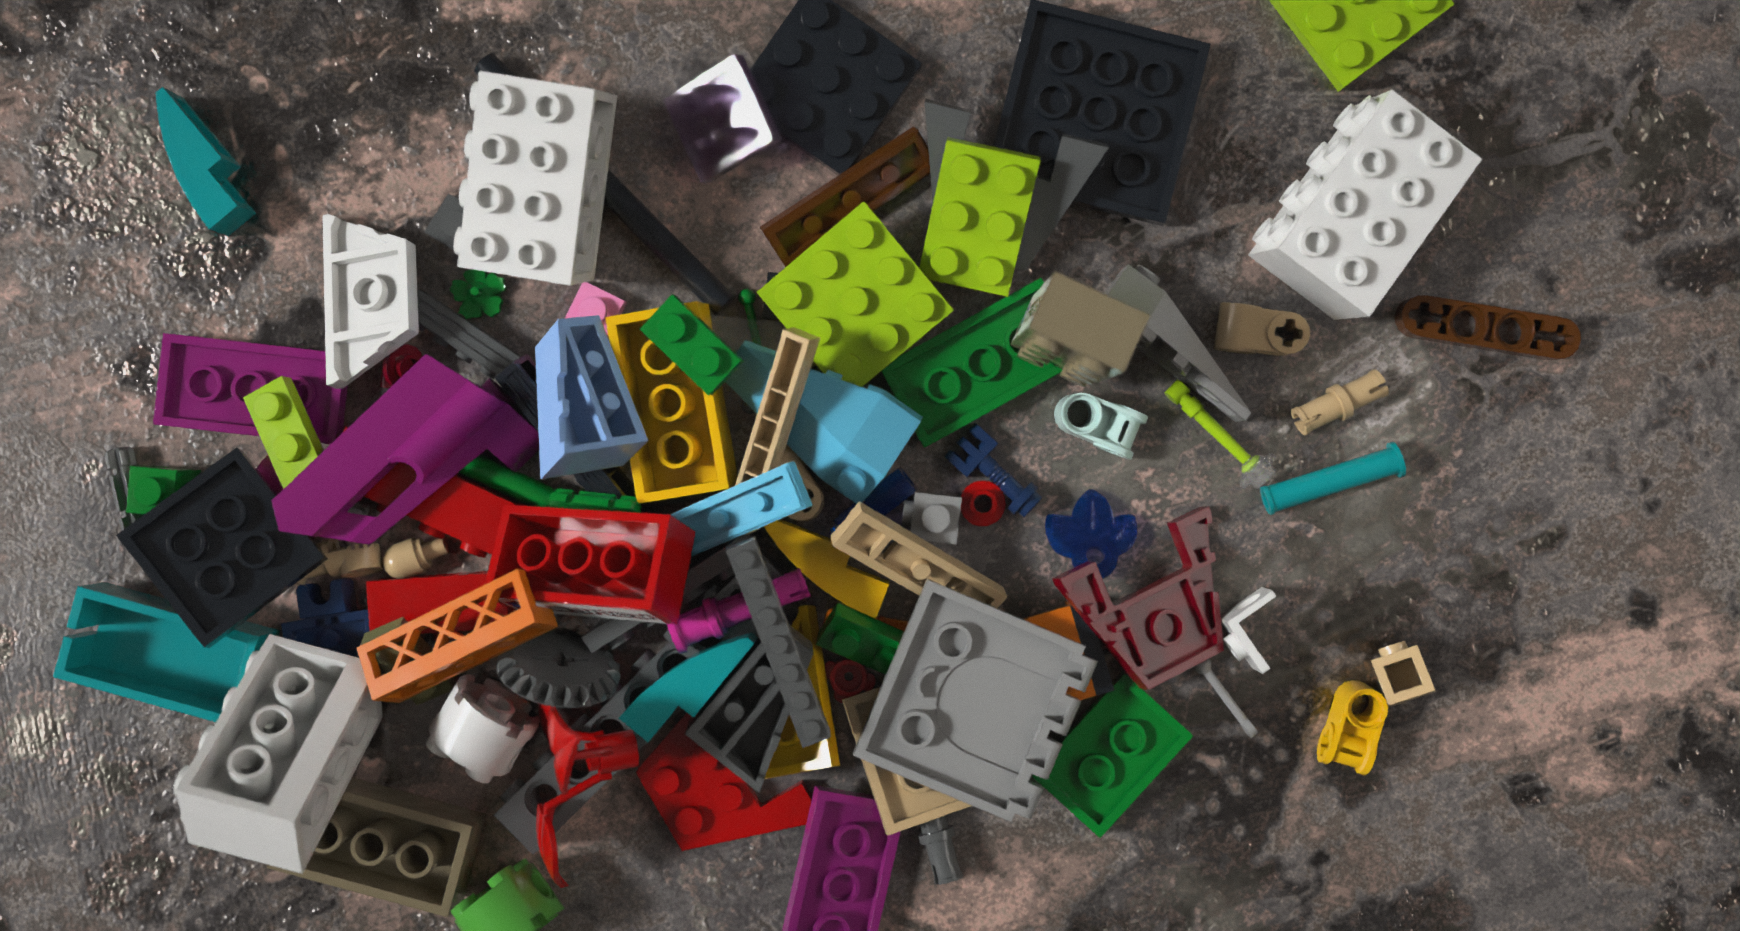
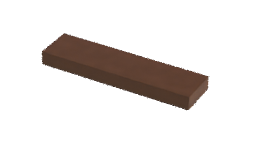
M913 126L760 226V229L783 265L787 267L863 201L872 211H875L930 175L928 146L919 130Z

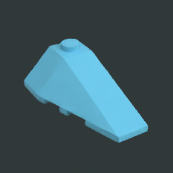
M745 340L736 352L744 362L725 382L757 414L777 351ZM810 369L787 445L821 480L856 504L859 501L862 503L886 476L920 424L922 416L881 388L869 385L868 389L841 380L842 374L830 370L824 374Z

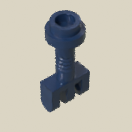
M974 423L969 428V431L981 443L975 448L962 436L956 443L969 456L962 461L956 452L949 450L944 457L966 478L976 469L981 471L1013 501L1007 508L1012 514L1015 515L1018 512L1023 517L1027 516L1043 498L1036 492L1039 487L1031 482L1025 488L1009 472H1006L990 456L991 452L998 446V443L979 425Z

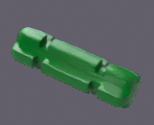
M559 488L552 492L549 498V507L641 513V503L639 504L636 497L621 495V498L617 499L615 494L579 491V494H576L574 490Z

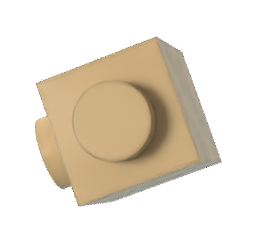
M1406 641L1398 642L1379 649L1381 657L1371 660L1388 706L1392 707L1436 692L1418 645L1408 648Z

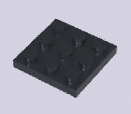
M798 0L730 98L740 108L833 173L840 175L856 163L922 69V63L834 1Z
M238 447L116 535L204 648H211L328 560L310 536L279 531L271 501L277 494L246 454Z

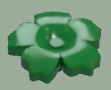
M469 269L463 273L466 281H452V286L449 290L454 295L455 301L463 302L458 313L463 315L465 319L481 318L483 311L491 318L501 313L503 299L495 295H500L507 290L504 278L498 277L494 273H490L487 276L486 271Z

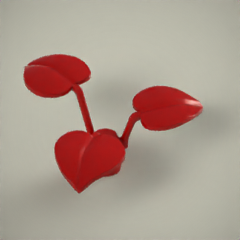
M538 703L541 726L551 751L555 756L554 770L562 794L547 801L545 804H537V842L541 857L550 876L557 886L564 888L569 885L559 874L557 840L552 824L555 809L560 804L597 783L611 780L612 772L638 767L639 752L632 729L604 734L603 730L596 732L574 731L567 726L556 710V707ZM580 741H592L585 743L584 750H577ZM586 759L589 771L598 770L597 774L568 790L574 760Z

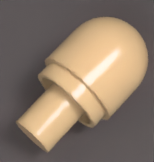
M413 537L390 546L384 553L383 567L393 578H410L426 572L428 568L432 567L433 559L449 554V548L445 539L437 538L425 543L421 537L417 539Z

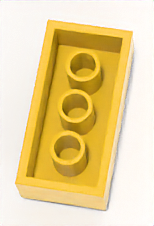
M699 301L684 303L713 330L709 304ZM659 308L605 317L609 343L648 438V442L630 458L636 500L639 504L729 489L735 486L738 478L722 385L712 396L707 395L640 330Z

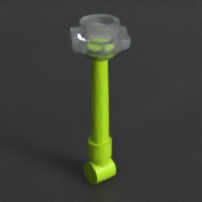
M1177 379L1164 394L1175 405L1180 404L1182 406L1181 409L1190 418L1193 417L1243 464L1241 468L1242 478L1239 482L1241 488L1245 489L1251 484L1256 489H1259L1277 471L1271 465L1276 456L1272 453L1250 456L1203 408L1204 405L1195 396L1192 397L1189 394L1190 390Z

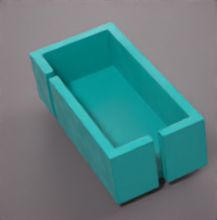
M107 582L77 586L66 627L76 630L99 625L97 632L92 630L63 637L53 677L216 722L222 713L223 702L228 691L232 687H238L244 677L246 664L251 653L254 650L259 651L269 634L279 636L280 630L245 621L211 648H204L165 598Z

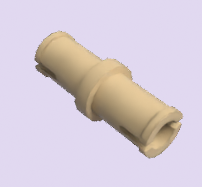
M1374 369L1343 386L1334 384L1326 388V394L1291 409L1292 418L1299 417L1301 419L1294 422L1301 434L1308 435L1311 431L1336 419L1347 420L1353 417L1355 410L1379 398L1388 396V386L1381 388L1378 386L1386 381L1382 374Z

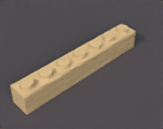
M795 327L783 329L735 486L780 466L820 337Z

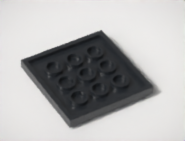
M1031 0L993 147L1041 157L1037 175L1050 179L1062 134L1108 144V150L1071 204L1163 226L1166 223L1211 44L1038 0Z

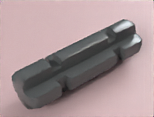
M131 447L110 449L104 455L107 470L112 469L114 474L109 476L116 510L123 514V518H119L121 531L144 515L126 513L130 466L137 465L134 450Z

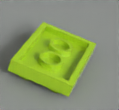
M947 137L919 267L929 280L1008 297L1041 157Z

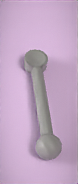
M1207 659L1194 666L1193 668L1197 673L1203 674L1240 723L1245 733L1250 738L1257 735L1258 731L1254 725L1247 719L1211 670V661Z

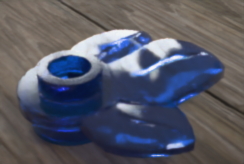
M1089 489L1081 495L1072 511V517L1048 514L1045 520V532L1050 546L1055 553L1071 559L1073 568L1088 561L1086 553L1089 550L1096 549L1103 554V561L1097 564L1102 579L1107 578L1113 573L1118 562V556L1129 551L1137 538L1138 528L1135 516L1125 514L1114 517L1107 499L1094 489Z

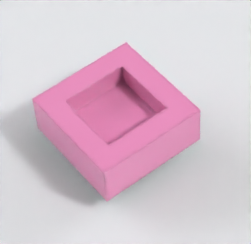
M584 282L581 284L565 318L599 315L608 337L605 317L621 315L627 302L588 282Z

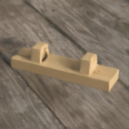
M860 501L830 536L832 545L835 548L919 596L926 579H930L996 608L1007 598L1003 586ZM891 540H894V542L888 547V549L884 553H882V550L887 546V544Z

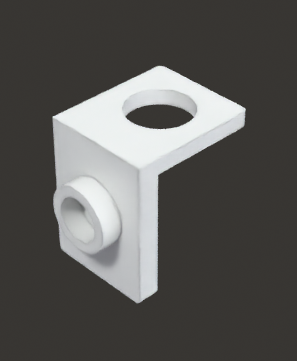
M1264 587L1259 588L1221 615L1222 626L1229 634L1223 638L1228 649L1239 662L1245 658L1254 670L1262 674L1268 671L1270 667L1239 622L1276 597L1273 590Z

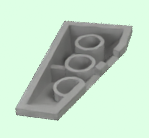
M1129 264L1126 265L1118 273L1104 294L1150 315L1136 349L1233 421H1246L1251 414L1250 410L1169 295L1157 286L1160 279L1141 265H1137L1135 269Z

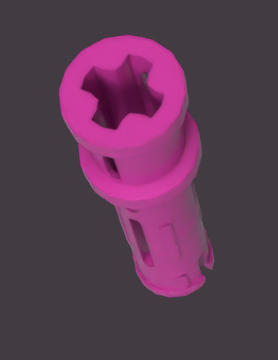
M800 568L772 580L782 606L811 596ZM741 591L719 601L716 598H706L702 600L701 606L679 614L677 625L667 624L677 651L682 654L687 652L689 645L712 636L720 639L728 633V628L752 619Z

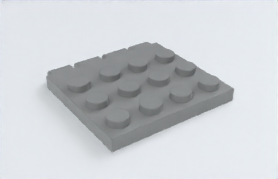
M926 579L855 746L853 756L1010 822L1014 814L1031 819L1044 790L1043 786L1029 780L1031 774L1048 780L1063 745L1049 738L1048 734L1052 730L1061 735H1067L1081 703V700L1066 694L1068 687L1070 686L1085 692L1098 661L1083 655L1086 646L930 579Z

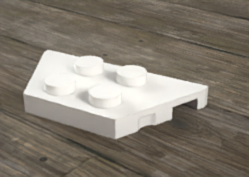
M327 214L323 215L326 385L335 389H341L419 333L416 245L404 238L388 233L383 234L373 228L361 224H352Z

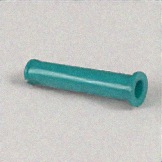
M1389 442L1386 445V449L1269 486L1260 487V494L1267 513L1273 515L1275 512L1392 475H1396L1399 478L1406 475V465L1397 444Z

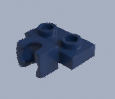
M351 578L332 580L328 601L323 598L319 584L299 585L296 589L299 615L302 620L281 623L283 638L358 658L357 647L361 646L364 633L369 632L368 609L355 611L358 607L353 580Z

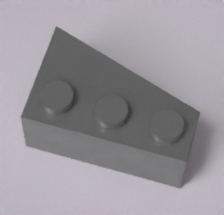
M790 625L806 669H808L813 656V643ZM759 636L757 641L698 713L690 718L685 735L760 793L789 712Z

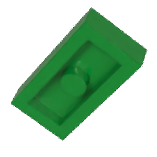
M673 294L640 328L657 347L710 396L744 362L684 302Z
M837 602L818 632L816 645L886 675L904 631Z

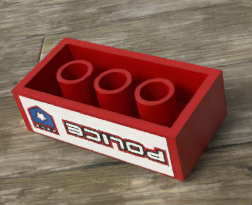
M504 504L485 584L516 569L525 570L536 606L553 609L554 614L677 625L696 532L669 514ZM514 586L502 591L498 600L499 604L512 610L521 609Z

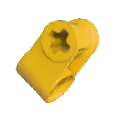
M1357 680L1344 682L1337 688L1326 725L1319 737L1317 745L1318 762L1329 764L1333 761L1354 767L1356 773L1367 775L1371 771L1377 755L1379 738L1388 714L1386 699L1380 692ZM1368 695L1369 703L1366 710L1357 715L1353 714L1352 704L1354 700L1359 696Z

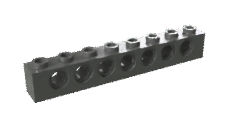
M763 550L761 551L772 580L786 574ZM735 574L733 575L734 578L722 590L714 584L696 604L701 606L702 600L709 597L711 599L716 598L719 601L733 596L734 591L740 588ZM748 619L728 628V633L725 634L722 641L750 632L756 635L758 632L753 619ZM669 630L663 635L668 643L657 654L648 649L630 667L636 675L624 687L619 683L616 692L610 698L600 703L603 708L591 719L584 713L570 726L572 730L580 732L601 731L606 719L619 721L624 730L631 729L619 717L636 700L635 693L637 687L651 686L670 670L668 667L669 656L679 653L673 643ZM702 640L689 645L687 652L682 653V655L688 659L697 652L715 644H709ZM680 706L675 709L662 727L681 709ZM634 732L639 751L647 741ZM580 741L577 750H584L585 743L592 741ZM551 747L532 764L538 772L527 783L519 777L499 797L505 805L494 814L532 855L539 850L536 834L537 804L546 803L539 795V785L548 784L557 791L558 795L562 794L555 775V756L551 751ZM572 767L568 790L597 774L598 770L580 772ZM618 771L612 772V776L615 775ZM608 780L599 782L560 804L555 809L552 823L555 833Z

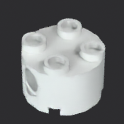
M467 674L459 677L440 712L432 720L429 727L430 737L426 742V746L435 755L451 758L454 762L464 766L466 773L473 780L480 783H490L494 776H503L511 771L523 746L538 729L540 720L538 715L536 717L528 715L533 707L526 699L510 690L507 686L490 678H486L483 685L473 683L477 675Z

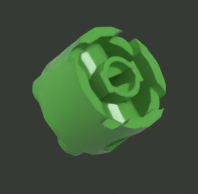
M525 858L513 867L509 865L487 881L489 884L488 888L477 895L472 894L457 904L451 910V913L455 917L454 922L461 931H539L557 917L565 907L534 863H529Z

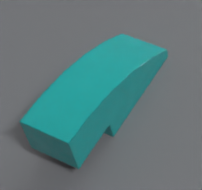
M162 87L155 93L158 121L165 150L175 176L191 206L207 228L211 231L230 236L256 214L227 179L241 166L186 100Z
M750 632L724 640L697 652L671 668L649 686L623 712L619 719L645 741L649 742L678 706L694 717L753 646L758 637Z

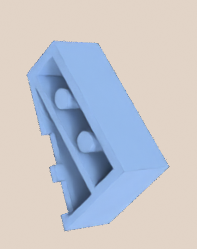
M600 316L558 319L535 347L541 479L623 466L648 442Z

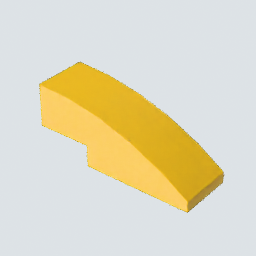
M782 519L763 526L797 569L800 568L801 572L818 587L845 605L876 619L889 587L888 580L847 565L850 556L832 545L831 538Z

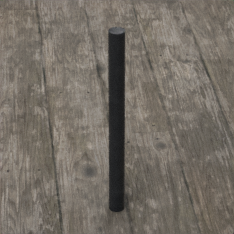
M494 53L483 57L474 69V73L479 76V71L517 77ZM608 169L604 204L701 302L709 304V310L715 316L721 314L733 302L735 296Z

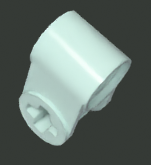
M1082 392L1066 395L1060 399L1054 411L1055 422L1064 432L1093 443V446L1128 460H1131L1134 453L1130 449L1141 424H1146L1148 419L1147 415L1139 411ZM1075 401L1085 404L1089 413L1086 423L1081 427L1071 424L1067 415L1069 406Z

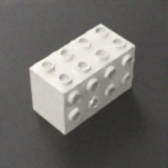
M479 71L478 81L472 84L470 91V107L475 111L473 130L468 131L464 144V153L466 159H469L467 179H463L459 190V203L461 207H464L462 226L457 228L454 237V252L456 255H459L457 267L570 286L594 280L617 95L596 89Z
M1392 89L1375 97L1369 95L1357 105L1351 103L1341 112L1333 124V127L1337 129L1336 133L1328 144L1322 142L1313 151L1306 162V165L1310 167L1301 182L1295 180L1285 190L1279 200L1283 205L1274 219L1268 218L1265 220L1252 238L1256 244L1248 256L1334 320L1370 317L1482 160V158Z

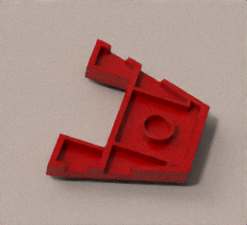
M688 713L682 717L636 770L637 776L682 851L802 826L807 823L812 795L803 780L761 803L750 785L685 735L688 721L692 717Z

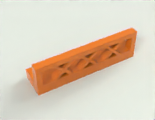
M516 569L357 647V652L372 701L400 703L559 626L553 609L536 606L525 570ZM514 586L521 609L506 616L494 611L502 591ZM485 600V603H484L483 606L480 605V604H478V603H480V602H482V601ZM472 608L481 612L473 632L463 635L454 631L462 611ZM491 617L497 619L496 621L489 624ZM445 620L443 625L438 624L439 622ZM430 627L440 633L432 652L424 655L415 651L414 648L421 631ZM451 637L456 639L449 643ZM388 647L399 651L392 671L381 675L375 653Z

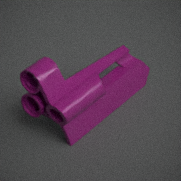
M425 354L271 500L278 529L282 532L370 545L486 449L492 452L511 470L517 472L539 451V434L528 418L521 414L515 402L509 395L503 392L494 380L489 378L479 386L430 355ZM399 462L406 463L415 470L417 474L416 480L378 517L348 512Z

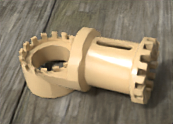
M324 537L322 542L317 545L328 560L294 585L305 584L308 578L329 574L332 577L354 578L378 573L383 570L380 545L378 543H371L367 547V544H362L363 548H359V544H355V549L352 550L351 545L347 546V549L345 547L341 548L337 539Z

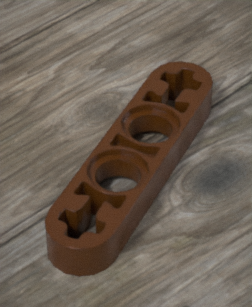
M1418 295L1403 301L1397 307L1395 313V324L1398 330L1410 338L1542 360H1559L1570 357L1579 349L1581 343L1580 330L1569 319L1447 298ZM1419 306H1422V314L1435 317L1442 315L1440 323L1427 322L1420 324L1416 328V320L1409 318V312L1417 310ZM1461 311L1470 313L1475 320V330L1469 337L1460 336L1453 327L1454 318ZM1505 319L1516 321L1521 329V336L1513 345L1505 343L1499 335L1500 325ZM1556 330L1557 335L1564 338V344L1555 348L1554 343L1551 341H1533L1535 333L1546 334L1556 332Z

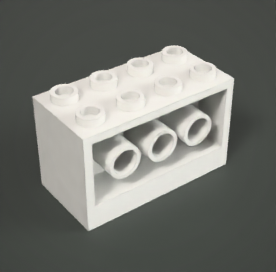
M271 634L268 635L259 651L254 650L251 653L246 664L244 677L238 687H232L228 691L223 702L221 715L214 726L209 725L205 729L199 742L197 755L190 766L186 765L180 770L175 780L174 794L177 796L181 812L180 818L184 823L188 843L303 874L383 717L382 702L372 701L360 658Z

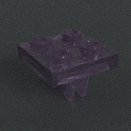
M733 54L663 100L701 183L713 182L782 140L743 55Z

